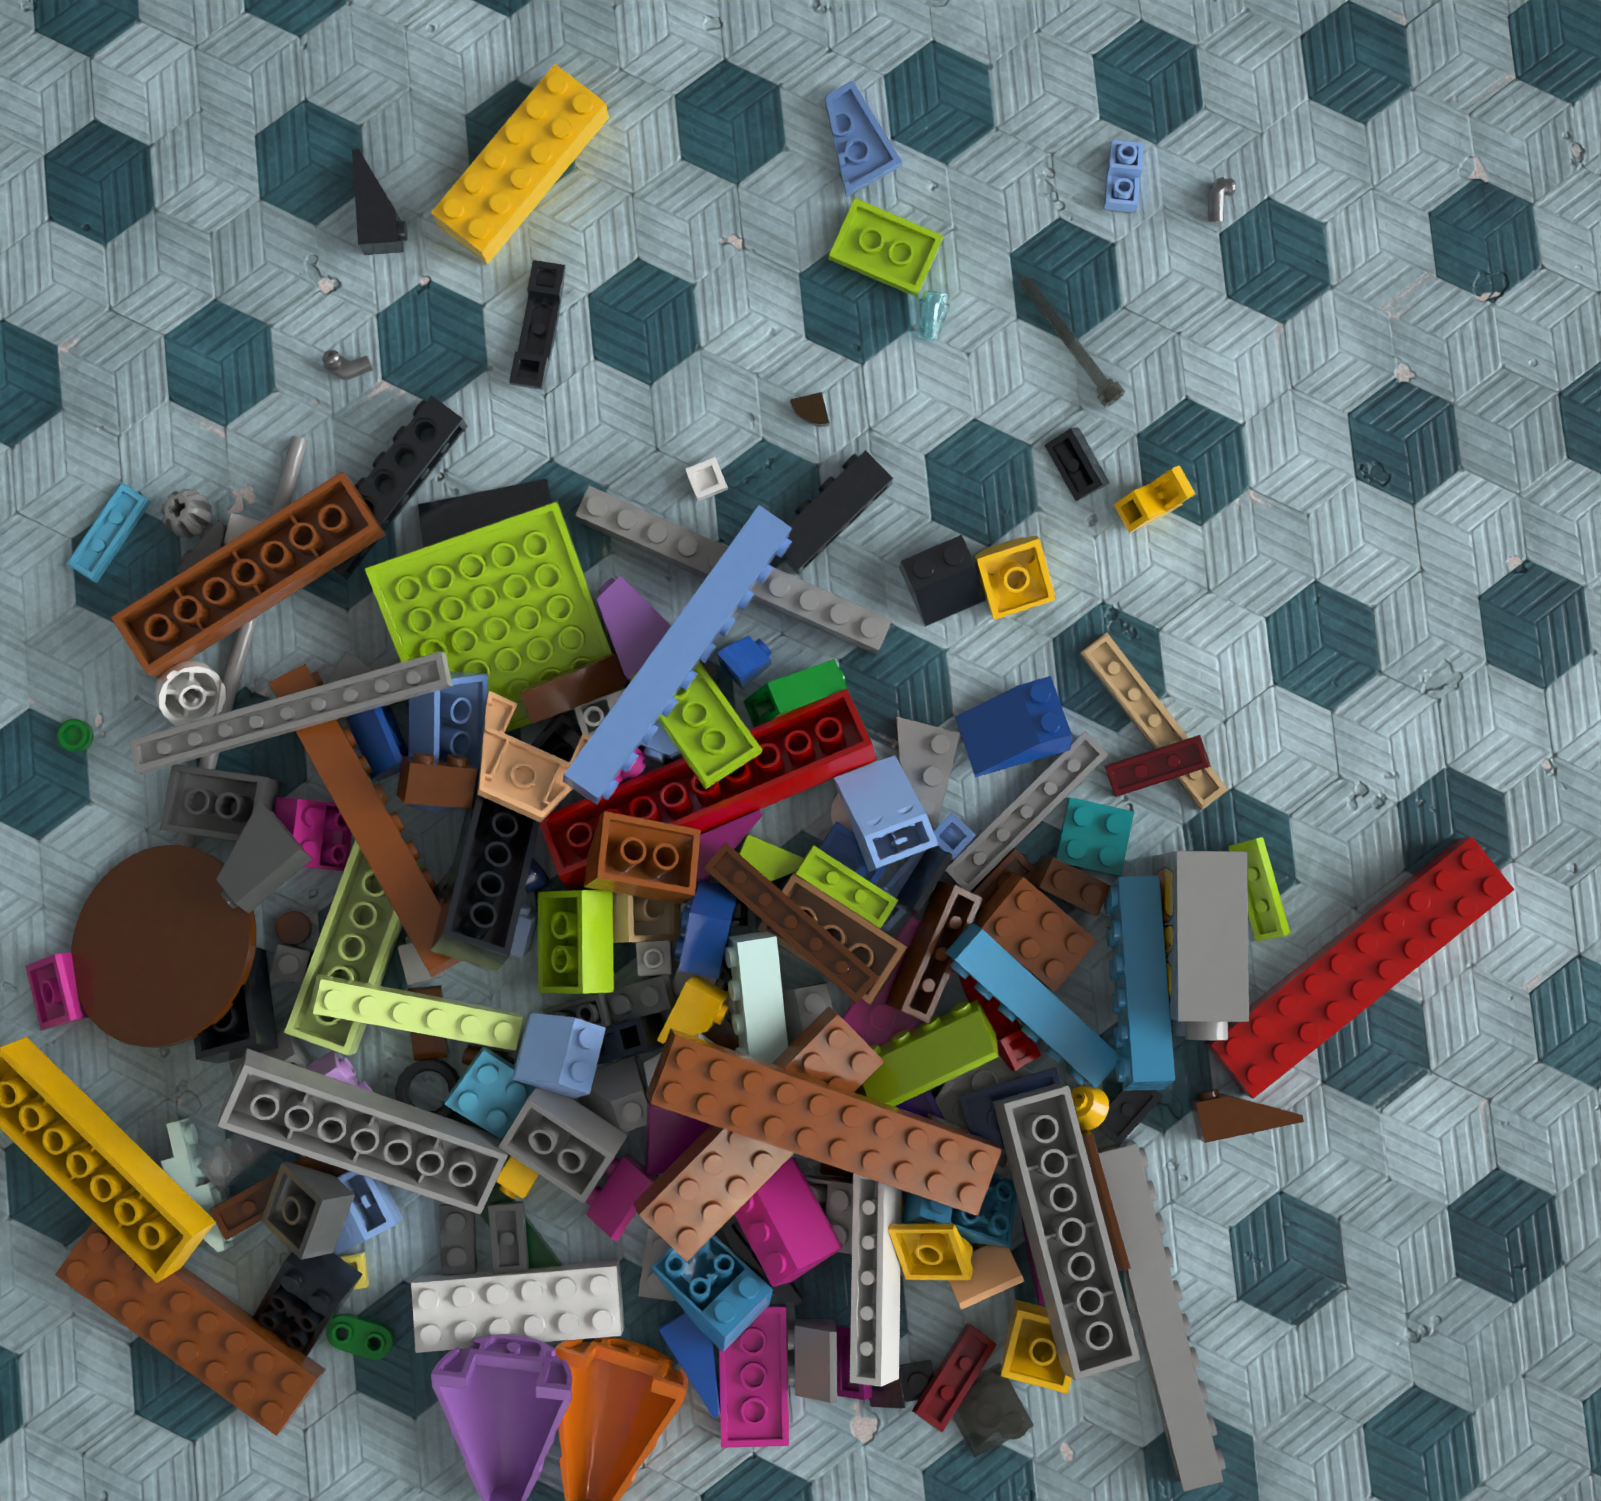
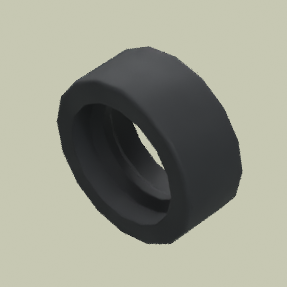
M438 1059L419 1060L406 1067L398 1077L395 1087L396 1100L417 1107L410 1098L409 1088L411 1081L422 1072L433 1071L439 1073L446 1080L449 1093L460 1077L457 1071L445 1061ZM443 1104L442 1107L429 1112L448 1117L454 1110Z

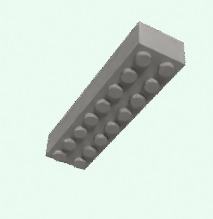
M250 1049L246 1050L220 1110L217 1126L480 1215L508 1156L506 1152L498 1148L504 1137L500 1139L487 1131Z
M1053 1084L993 1101L1063 1373L1076 1381L1140 1361L1069 1085Z

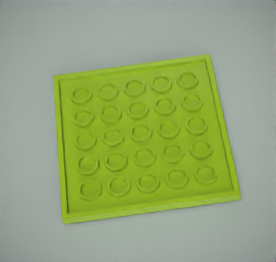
M558 501L365 568L401 663L441 651L446 653L450 672L488 674V694L491 691L518 704L505 732L531 724L520 694L523 687L551 678L554 674L613 654ZM623 686V687H621V688H619V689H617V690H615V691H613V692H611V693H608V694H606V695H609V694H612V693H615V692L624 690V689H626V688H625V686Z

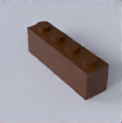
M941 881L937 882L885 1002L886 1005L927 1023L930 1022L952 971L950 965L953 960L945 952L973 922L983 898L957 885Z

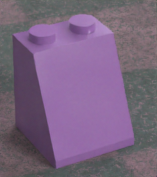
M620 575L616 580L610 578L598 590L600 596L597 598V602L624 675L629 681V677L640 670L671 625Z

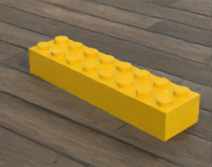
M28 1037L0 1047V1129L156 1283L181 1269L216 1221Z

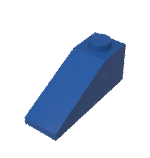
M750 636L721 649L717 653L720 666L742 690L772 664L771 659L768 657L772 653L771 650L761 639L758 638L754 641Z
M681 1310L661 1323L659 1332L712 1417L715 1418L720 1415L715 1346L697 1328L685 1311Z

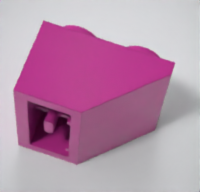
M276 797L274 813L312 858L304 867L344 871L350 855L352 833L336 804L300 798Z

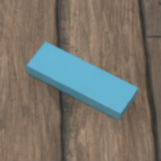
M121 482L66 564L93 582L98 583L152 501Z

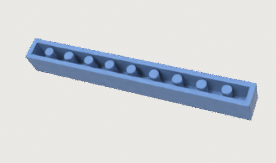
M758 505L564 773V783L596 805L602 797L606 800L611 797L619 785L615 781L616 777L622 769L626 772L631 769L639 757L635 753L641 742L648 745L659 728L654 724L661 714L666 718L669 716L678 702L674 696L681 687L687 690L696 678L697 673L693 670L701 660L706 663L717 648L712 643L719 634L724 637L736 621L732 618V615L738 607L744 610L753 598L754 593L750 591L757 581L761 584L764 583L773 569L769 564L775 555L781 558L792 543L788 539L792 527Z

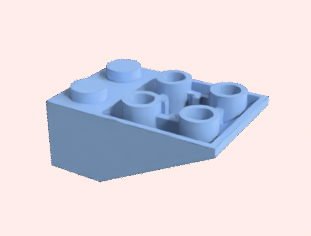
M895 755L833 778L869 872L938 845L927 814Z
M352 1171L337 1177L355 1196L335 1247V1255L372 1238L403 1220L385 1182Z

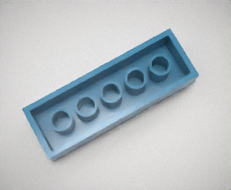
M1159 876L1118 877L1113 886L1109 887V894H1107L1104 901L1105 914H1110L1111 927H1107L1106 930L1107 946L1113 947V960H1109L1110 980H1115L1116 993L1111 995V1009L1113 1014L1118 1015V1027H1114L1113 1039L1115 1048H1120L1121 1061L1116 1062L1117 1082H1122L1123 1091L1164 1090L1175 1081L1160 880Z

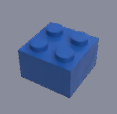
M700 880L695 896L688 899L681 921V936H679L675 956L681 957L679 971L719 979L737 902V897L725 886Z

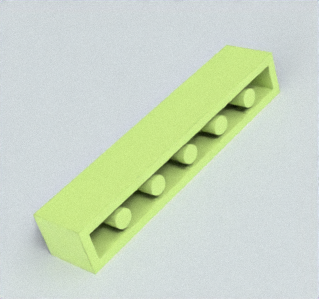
M317 974L309 1006L313 1014L514 1051L517 1048L523 1017L515 1011Z

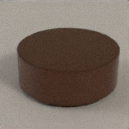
M290 911L283 914L276 924L277 936L282 942L289 945L305 942L312 931V924L308 916L298 911Z

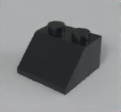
M962 535L906 558L900 563L899 569L925 627L985 601L975 563Z

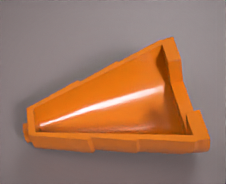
M616 1337L595 1338L592 1342H582L583 1339L565 1340L555 1347L556 1356L561 1360L566 1359L572 1374L571 1402L558 1427L562 1452L559 1462L565 1501H619L634 1481L638 1468L656 1446L659 1436L683 1404L688 1388V1377L683 1369L676 1370L672 1367L673 1359L654 1348L638 1342Z

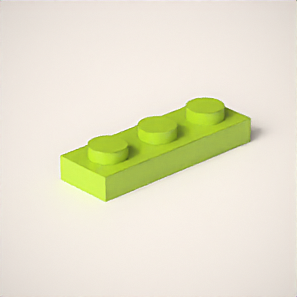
M1263 837L1228 846L1230 851L1247 852L1248 916L1255 941L1260 942L1291 934Z
M812 845L795 872L796 875L880 929L898 902L896 898L814 845Z

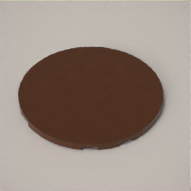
M163 845L145 849L131 855L112 868L100 880L87 898L77 920L71 946L78 999L87 1015L109 1036L124 1043L141 1047H171L196 1038L199 1033L210 1025H215L234 1005L232 1001L242 984H246L252 968L256 949V920L254 909L250 913H247L239 906L233 909L220 895L224 889L216 879L225 863L207 852L182 845Z

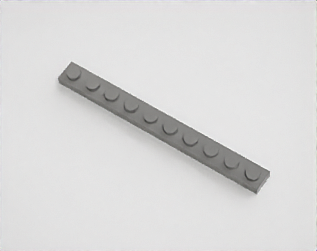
M440 651L129 740L135 773L144 774L453 687L446 653Z

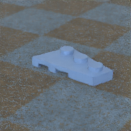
M853 80L825 96L826 110L847 198L901 167L902 161Z

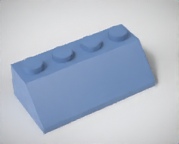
M450 672L453 687L409 699V756H413L414 752L431 753L435 759L446 760L447 755L464 756L478 770L481 761L485 707L488 696V674ZM408 804L409 807L432 814L463 809Z

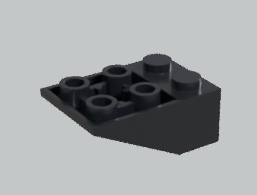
M292 1252L281 1266L253 1318L260 1322L265 1329L271 1330L285 1340L291 1348L308 1356L363 1274L334 1253L301 1260Z

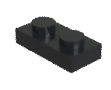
M1122 1087L1109 1102L1108 1114L1097 1128L1119 1146L1163 1095L1157 1090L1123 1091Z

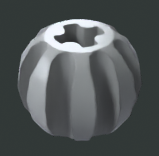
M182 489L179 492L174 491L168 496L167 502L162 504L161 513L164 515L162 522L170 532H173L178 537L192 538L194 535L199 536L206 528V525L211 523V505L204 495H200L195 490Z

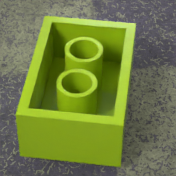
M603 890L538 892V993L586 994L614 992L613 892Z

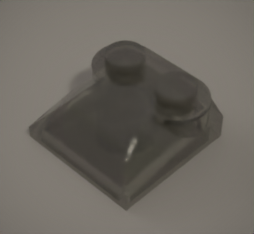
M1000 1362L977 1376L952 1416L974 1458L1010 1439L1021 1438L1029 1428L1034 1426L1009 1378L1001 1376L1002 1365Z

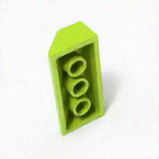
M978 999L971 1003L969 1001L958 1003L951 1009L950 1013L940 1018L938 1015L932 1016L929 1023L923 1021L921 1027L910 1032L902 1030L893 1035L890 1039L891 1041L881 1046L878 1044L871 1045L870 1047L884 1062L863 1083V1087L868 1098L896 1106L998 1058L996 1033Z

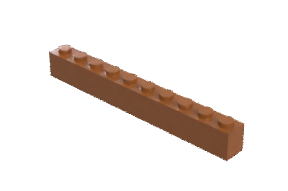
M306 664L268 682L277 698L324 685L318 672L310 673ZM332 720L295 731L430 976L434 977L461 962V960L431 951L444 898L439 901L436 899L432 889L436 888L437 885L428 869L421 872L416 860L421 857L412 840L405 843L400 834L405 829L396 812L389 814L384 806V803L389 801L382 786L380 783L373 786L368 775L373 773L365 756H356L352 747L357 745V742L348 727L341 729L337 720Z

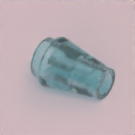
M923 291V297L919 299V338L938 341L951 305L948 303V294Z

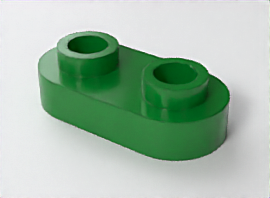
M351 1313L337 1315L326 1329V1337L331 1346L372 1360L384 1358L392 1350L395 1343L394 1333L389 1326ZM339 1327H344L348 1330L347 1338H341L338 1335ZM372 1337H377L380 1340L381 1346L379 1348L371 1346L370 1339Z

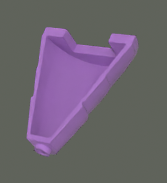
M499 1334L473 1339L472 1346L462 1350L456 1347L437 1363L431 1373L432 1388L450 1424L449 1429L465 1459L464 1466L481 1500L526 1501L541 1474L544 1459L554 1442L556 1431L571 1402V1370L566 1359L561 1360L556 1356V1349L534 1338L521 1335Z

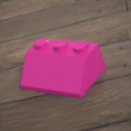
M795 1158L788 1159L734 1214L772 1287L793 1282L843 1248Z

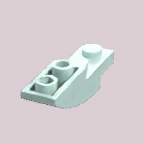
M189 1118L168 1123L166 1126L174 1156L161 1161L163 1170L212 1217L209 1210L225 1201L227 1195L225 1189L222 1186L219 1187L218 1179L204 1182L203 1177L206 1176V1166L203 1158L198 1157L195 1145L198 1143L197 1129L194 1124H190ZM216 1223L204 1237V1241L217 1252L224 1251L233 1246L232 1240L235 1239V1236L225 1240Z

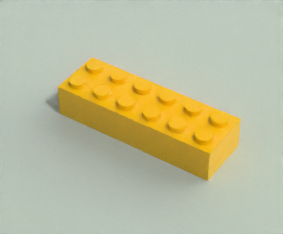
M554 64L431 211L437 226L488 265L609 119L606 103L562 68Z

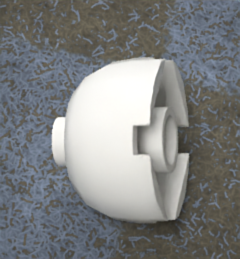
M190 659L169 668L158 677L155 685V700L164 717L175 726H181L212 717L214 714L218 715L225 703L226 692L225 686L216 671L203 662Z

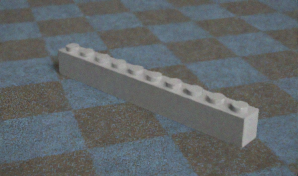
M592 486L588 487L575 515L580 524L706 579L728 548ZM774 567L763 584L757 581L750 590L754 593L751 600L875 655L878 654L892 622L889 618Z
M1132 1140L1123 1142L1119 1146L1115 1144L1097 1149L1131 1267V1269L1124 1270L1177 1483L1185 1492L1224 1482L1221 1470L1226 1469L1225 1461L1220 1448L1215 1449L1212 1436L1217 1435L1216 1426L1212 1415L1206 1414L1203 1403L1208 1401L1207 1391L1204 1382L1198 1381L1195 1368L1200 1367L1199 1359L1195 1348H1189L1186 1336L1191 1334L1190 1324L1185 1313L1181 1314L1178 1301L1183 1300L1181 1289L1177 1280L1172 1281L1169 1269L1174 1267L1173 1257L1169 1247L1163 1246L1161 1234L1165 1233L1164 1222L1160 1213L1155 1214L1152 1201L1157 1200L1155 1187L1152 1180L1147 1181L1144 1168L1148 1167L1146 1152L1143 1147L1138 1148V1144Z

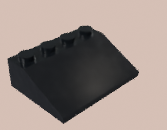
M547 479L418 504L423 547L552 503Z

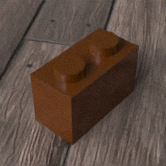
M414 752L413 756L402 755L397 796L405 804L471 809L477 768L467 761L468 758L459 755H447V760L435 759L433 754L426 752Z
M1041 855L1035 867L1036 870L1029 882L1046 895L1083 913L1098 916L1111 885L1054 857Z

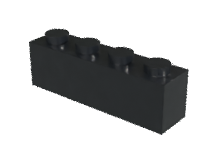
M866 450L860 456L856 453L853 454L842 465L844 471L836 479L833 476L829 477L819 487L818 490L821 493L813 501L808 498L796 509L795 513L797 516L788 524L792 527L788 537L792 543L782 558L798 575L892 485L893 477Z

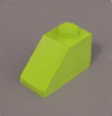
M747 834L739 852L744 859L770 881L796 872L804 857L750 834Z

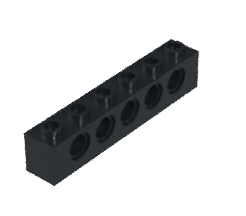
M432 395L427 401L423 400L417 405L413 412L414 418L407 427L402 426L393 437L394 443L389 450L381 452L376 457L372 465L374 469L367 478L363 477L355 484L365 503L373 505V515L384 532L468 427L462 417ZM433 428L435 430L434 436L430 440H420V433L424 429ZM414 454V461L410 466H400V459L403 455ZM384 480H394V486L391 491L387 493L380 492L379 487ZM378 540L336 566L333 570L348 580Z

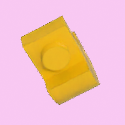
M1179 465L1170 469L1150 484L1133 490L1113 505L1130 533L1183 505V502L1194 496L1195 492Z

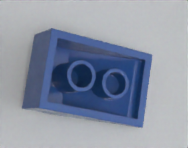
M1051 676L1018 685L955 717L975 778L1071 749L1072 733Z

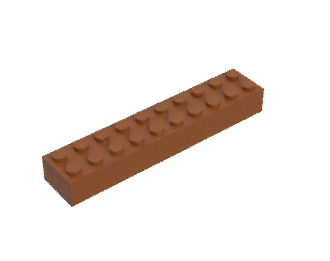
M671 1028L646 1093L650 1104L977 1216L1002 1152L1000 1147L986 1138Z

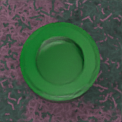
M79 719L66 720L59 726L57 731L59 745L70 752L79 753L87 750L94 739L91 726Z

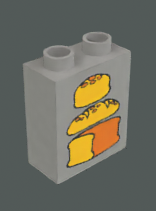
M1174 851L1152 856L1153 876H1159L1169 1007L1170 1019L1173 1020V1036H1185V1039L1228 1040V1022H1249L1247 852Z

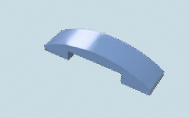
M951 812L934 830L938 845L933 848L952 854L953 859H955L976 834ZM925 851L912 855L883 886L882 890L896 898ZM895 905L882 925L881 930L887 934L907 911Z

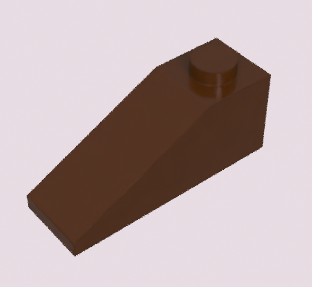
M1218 1089L1198 1092L1199 1098L1190 1100L1198 1140L1204 1143L1304 1122L1303 1115L1224 1093L1219 1094Z

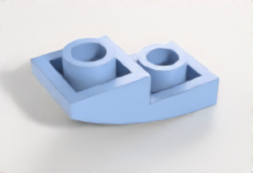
M1111 140L1105 186V210L1136 213L1144 143Z

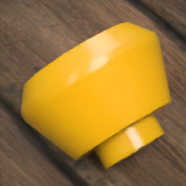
M1092 1086L1075 1087L1070 1092L1080 1130H1092L1098 1127L1108 1114V1097L1099 1088Z

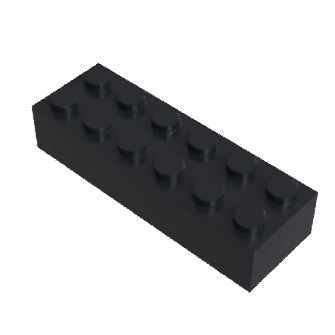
M479 767L476 775L472 808L466 809L431 951L497 972L510 956L540 822L477 795Z

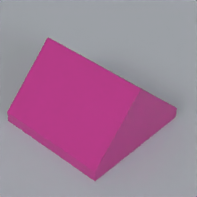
M71 953L54 954L25 966L40 1031L90 1018L78 999Z

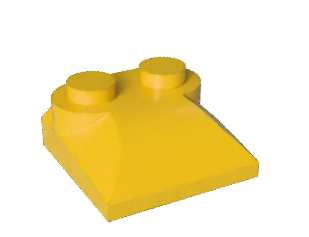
M1038 536L1013 539L986 548L974 556L975 566L980 575L993 620L1056 600L1041 541Z
M896 1223L889 1225L888 1232L906 1280H971L974 1271L970 1261L973 1248L966 1239L960 1236L955 1224Z

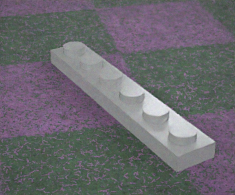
M1084 731L1071 744L1069 751L1063 752L948 865L945 870L947 875L959 887L970 892L1109 754Z

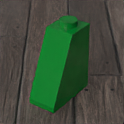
M835 659L768 682L743 702L755 728L847 689L843 671L838 668Z

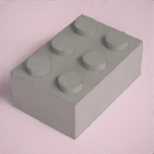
M536 1087L498 1148L584 1204L628 1135L572 1098Z

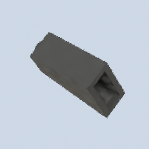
M262 802L255 807L216 879L224 889L220 895L233 909L239 906L247 913L255 909L312 860L276 814Z

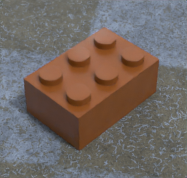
M1013 872L972 922L982 928L1037 980L1053 992L1060 988L1098 941L1027 879Z

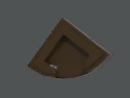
M822 392L790 400L791 407L798 417L814 426H829L830 423Z

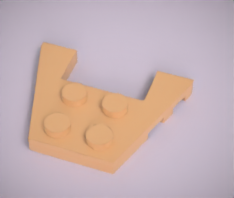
M490 691L486 699L477 795L541 822L573 789L563 782V775L591 736L582 734L570 762L505 734L518 704Z

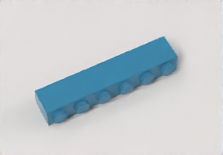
M971 923L945 952L953 960L950 967L964 979L970 975L977 982L973 987L988 1001L994 997L1001 1003L997 1009L1011 1022L1017 1018L1023 1023L1024 1026L1021 1031L1034 1043H1037L1039 1039L1048 1046L1044 1052L1058 1064L1062 1061L1066 1062L1071 1067L1067 1073L1081 1085L1087 1081L1097 1088L1115 1068L1116 1062L1121 1061L1120 1055L991 936L974 923Z

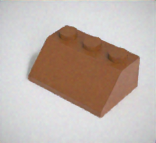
M604 811L601 814L587 855L584 887L682 904L695 896L701 830Z

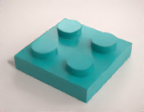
M1069 797L1055 858L1073 867L1120 877L1134 811Z

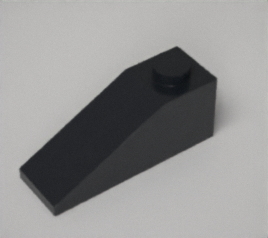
M352 149L358 245L364 255L403 252V241L408 240L406 222L401 221L360 150Z
M661 1013L641 1016L605 1027L597 1065L663 1048L665 1043L662 1044L657 1041L664 1027Z

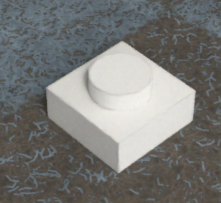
M716 457L685 469L697 501L728 490Z

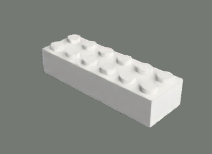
M620 1260L562 1264L558 1267L531 1268L527 1272L493 1274V1270L467 1274L418 1276L411 1283L416 1353L453 1350L456 1347L464 1349L473 1345V1339L490 1335H521L542 1342L621 1336L625 1328Z

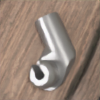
M1220 177L1215 180L1208 197V222L1224 221L1225 196H1232L1235 193L1236 184L1234 179Z
M328 350L322 357L325 369L343 380H350L373 371L367 355L350 361L340 356L338 351Z

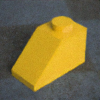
M697 975L692 976L685 983L657 1041L662 1044L665 1043L670 1028L692 1036L707 1032L715 1023L720 1025L730 1008L725 1005L730 996L729 993Z

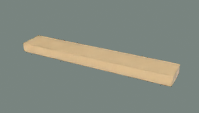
M1105 633L1079 653L1153 750L1188 738L1108 633ZM1211 767L1176 778L1200 810L1204 809L1228 790Z

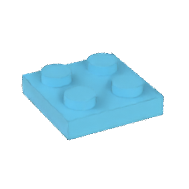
M483 1046L445 1098L444 1105L502 1139L536 1087L513 1080L515 1065Z

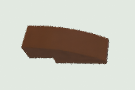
M613 653L554 674L553 677L523 687L520 694L531 723L534 724L628 685V681L622 670L617 653Z

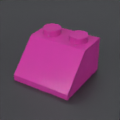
M627 1153L622 1160L617 1157L614 1158L604 1173L609 1177L603 1188L596 1185L585 1202L591 1206L586 1215L616 1242L637 1212L633 1203L659 1177L658 1174H647L646 1166Z

